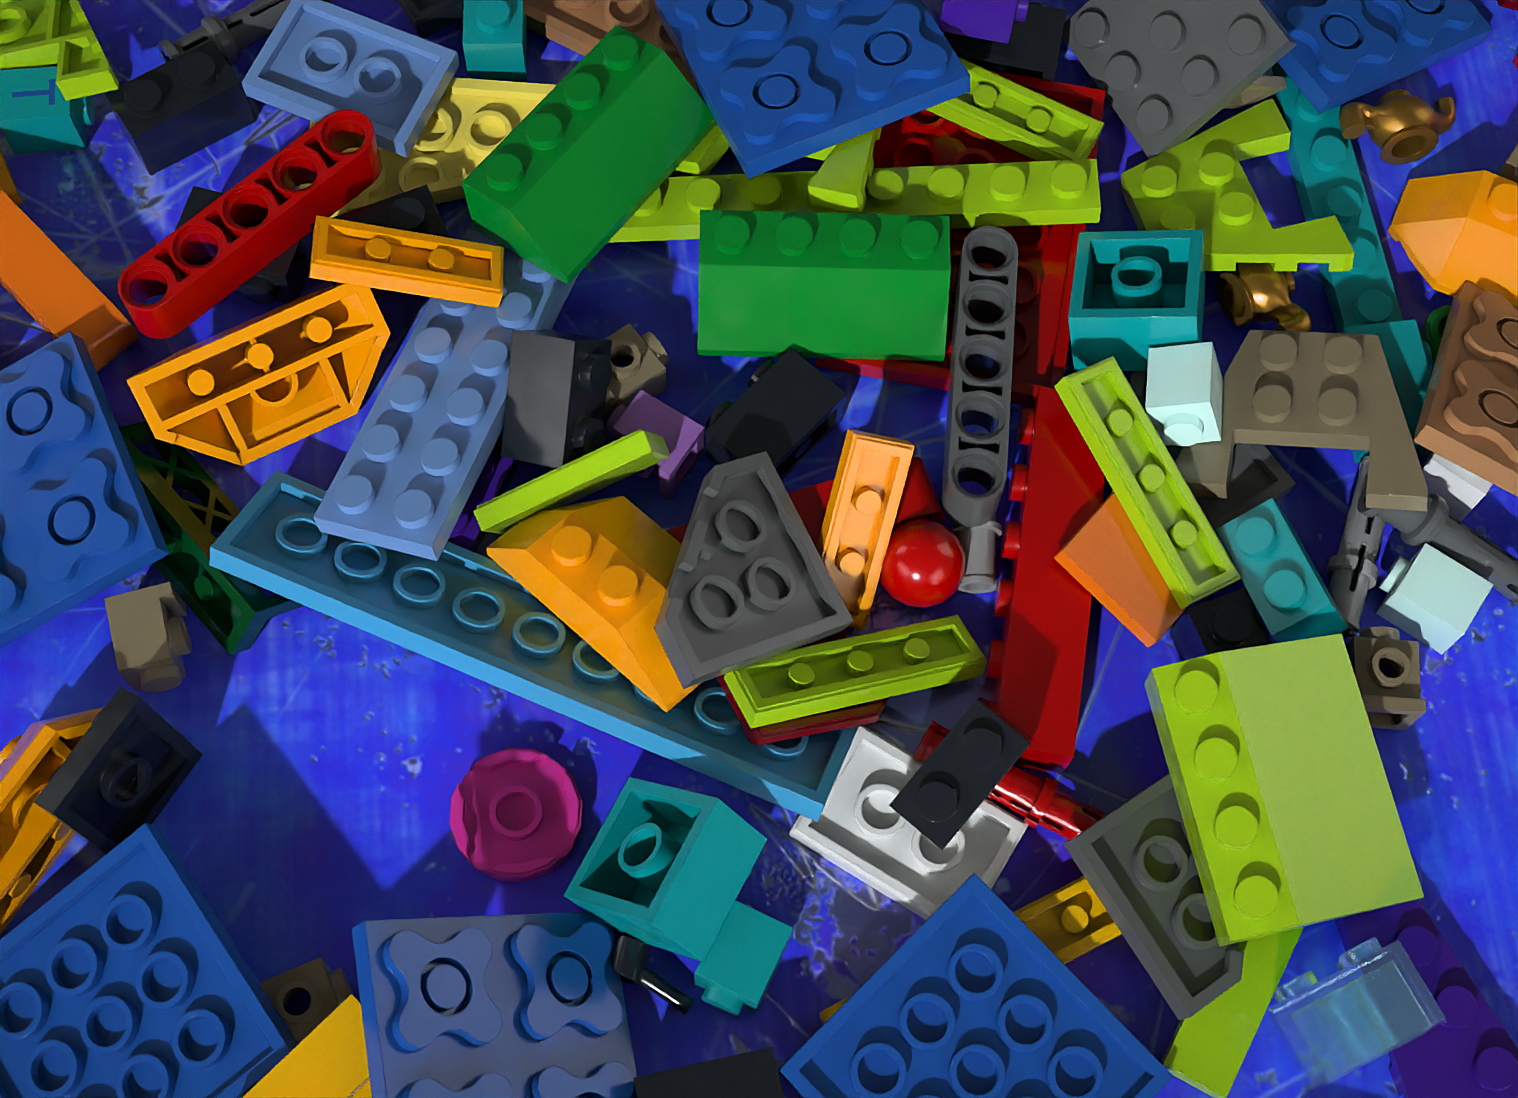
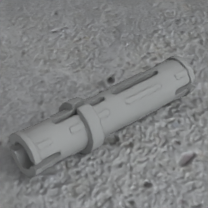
M1370 455L1365 456L1360 462V472L1347 513L1337 555L1329 559L1325 573L1330 580L1328 591L1349 626L1348 629L1338 633H1342V636L1345 638L1354 637L1359 632V622L1367 591L1375 587L1377 583L1379 569L1375 565L1386 525V522L1378 516L1366 517L1357 509L1359 497L1367 485Z

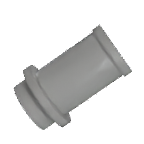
M996 514L989 522L981 526L966 527L955 523L952 526V532L961 541L966 556L965 576L958 590L973 594L995 591L997 589L996 538L1002 535V525L996 522Z

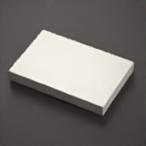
M859 725L819 821L816 822L800 815L791 828L789 837L925 920L973 873L992 889L1027 829L1028 824L985 799L947 846L941 850L889 806L922 766L923 762L914 759L912 754L864 725Z

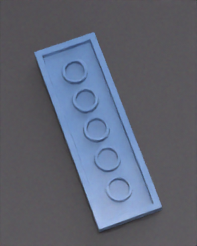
M467 229L462 239L504 247L479 231ZM504 247L503 296L499 308L431 297L313 516L319 531L438 561L504 427L513 330H552L578 275L567 285Z

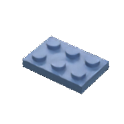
M291 0L242 80V85L246 96L315 123L320 122L326 116L339 110L350 109L359 111L367 116L373 124L378 147L408 158L460 65L457 51L323 0Z

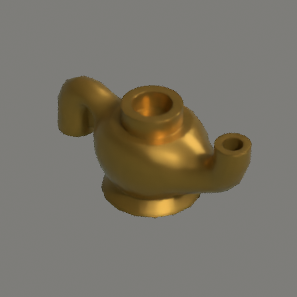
M1399 89L1383 95L1378 100L1376 106L1363 102H1349L1340 108L1338 121L1345 139L1358 138L1367 129L1371 140L1381 149V159L1384 162L1393 165L1407 164L1423 158L1435 149L1439 142L1438 136L1450 130L1455 123L1456 106L1452 97H1443L1434 103L1433 109L1429 103L1420 97L1411 95L1408 90Z
M1236 263V271H1226L1219 275L1216 285L1218 301L1229 321L1236 327L1243 329L1248 327L1250 322L1268 323L1276 321L1278 324L1275 326L1274 331L1310 332L1312 330L1311 317L1303 308L1293 303L1290 299V295L1295 290V282L1291 271H1274L1270 263Z

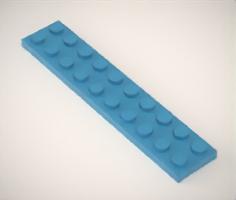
M278 470L270 476L210 547L209 565L816 822L819 821L859 727L854 726L761 745L751 744L717 677L702 682L666 713L494 560L447 541L438 561L320 532L313 516L327 491Z

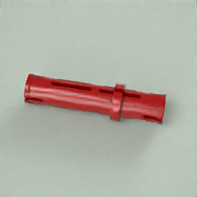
M932 720L913 758L924 763L950 730ZM1014 765L987 796L1022 815V822L1028 824L1033 829L1040 825L1068 840L1107 814L1057 788L1058 781L1046 775L1043 779H1040Z

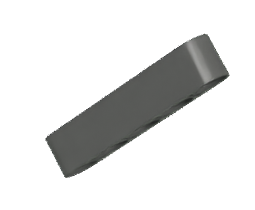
M994 226L979 227L971 231L965 238L955 281L941 499L947 516L955 523L966 527L981 526L991 520L996 514L1007 478L1018 248L1011 234L1002 228ZM977 263H988L996 268H983L979 266ZM982 315L985 317H989L994 322H978L976 319L973 318V316ZM977 369L986 371L992 378L980 379L974 377L968 371ZM967 425L982 426L990 434L986 436L973 435L965 430L964 427ZM973 481L985 487L987 492L976 495L968 493L960 484Z

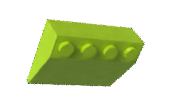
M1342 633L1217 652L1151 669L1144 686L1219 947L1424 898Z

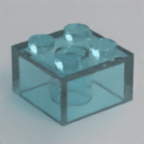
M1376 937L1371 938L1341 954L1338 957L1340 961L1335 964L1339 970L1336 973L1318 981L1314 972L1309 971L1275 990L1277 995L1274 997L1277 1003L1269 1008V1019L1311 1093L1434 1030L1446 1019L1399 940L1382 948Z

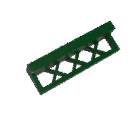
M147 421L119 427L170 553L152 564L167 582H171L179 596L230 655L250 649L267 619L303 607L304 605L278 594L266 596L257 585L210 566V547L217 540L211 533V529L223 533L240 513V510L184 447L156 439ZM150 442L165 459V462L142 454L135 445ZM172 485L195 493L202 501L203 506L182 499L174 491Z

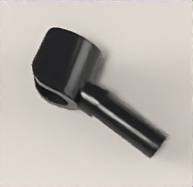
M621 936L615 942L616 946L611 957L612 968L617 974L621 975V981L632 985H640L646 990L649 989L685 1015L694 1000L657 973L645 969L652 952V947L639 940Z

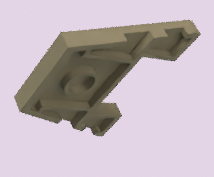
M1249 330L1223 376L1221 441L1201 442L1191 446H1184L1175 461L1194 496L1227 498L1233 450L1236 443L1370 451L1366 508L1427 512L1428 486L1378 335Z

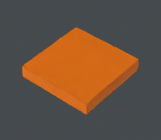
M1114 491L1053 557L1147 648L1157 643L1186 609L1181 610Z

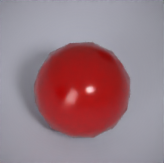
M913 519L897 525L892 529L879 577L881 584L892 598L907 606L927 608L943 603L957 591L965 576L966 556L962 543L950 528L935 520Z

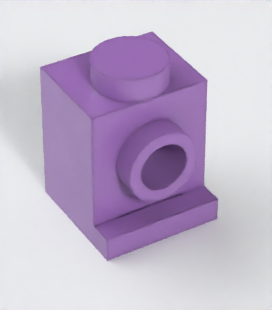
M640 390L628 407L621 404L614 410L605 426L606 438L614 442L639 429L663 436L671 457L635 473V475L642 478H648L651 475L658 479L659 494L670 500L704 453V427L645 391Z

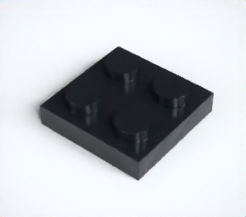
M120 687L106 707L97 714L91 727L63 764L53 772L47 785L35 799L34 803L102 854L106 855L143 824H152L203 754L140 697Z

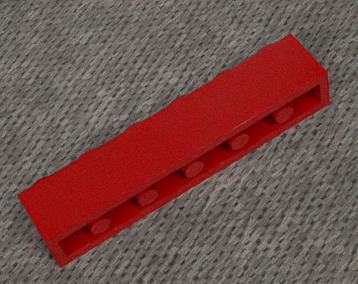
M1039 386L1032 408L1021 407L1017 424L1015 442L1016 444L1026 445L1024 463H1014L1009 485L1008 500L1019 501L1016 521H1006L1002 539L1001 558L1011 559L1009 580L999 579L995 594L993 616L1004 618L1001 640L992 638L989 645L985 676L996 678L993 701H986L1034 740L1015 762L1014 766L1063 774L1074 758L1092 594L1053 557L1102 504L1105 475L1056 389Z

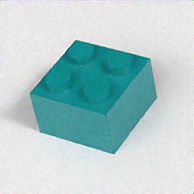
M1204 229L1079 232L1068 314L1074 371H1079L1114 356L1122 371H1147L1149 348L1202 342L1206 289Z
M629 777L564 896L585 912L590 913L612 927L613 932L703 962L740 890L750 875L767 838L717 797Z

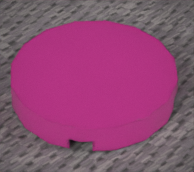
M506 748L482 757L470 768L471 771L464 776L461 784L458 783L451 797L449 823L460 853L477 871L499 881L528 882L552 873L571 856L582 833L583 802L574 777L564 767L562 768L558 762L550 759L548 755L535 749Z

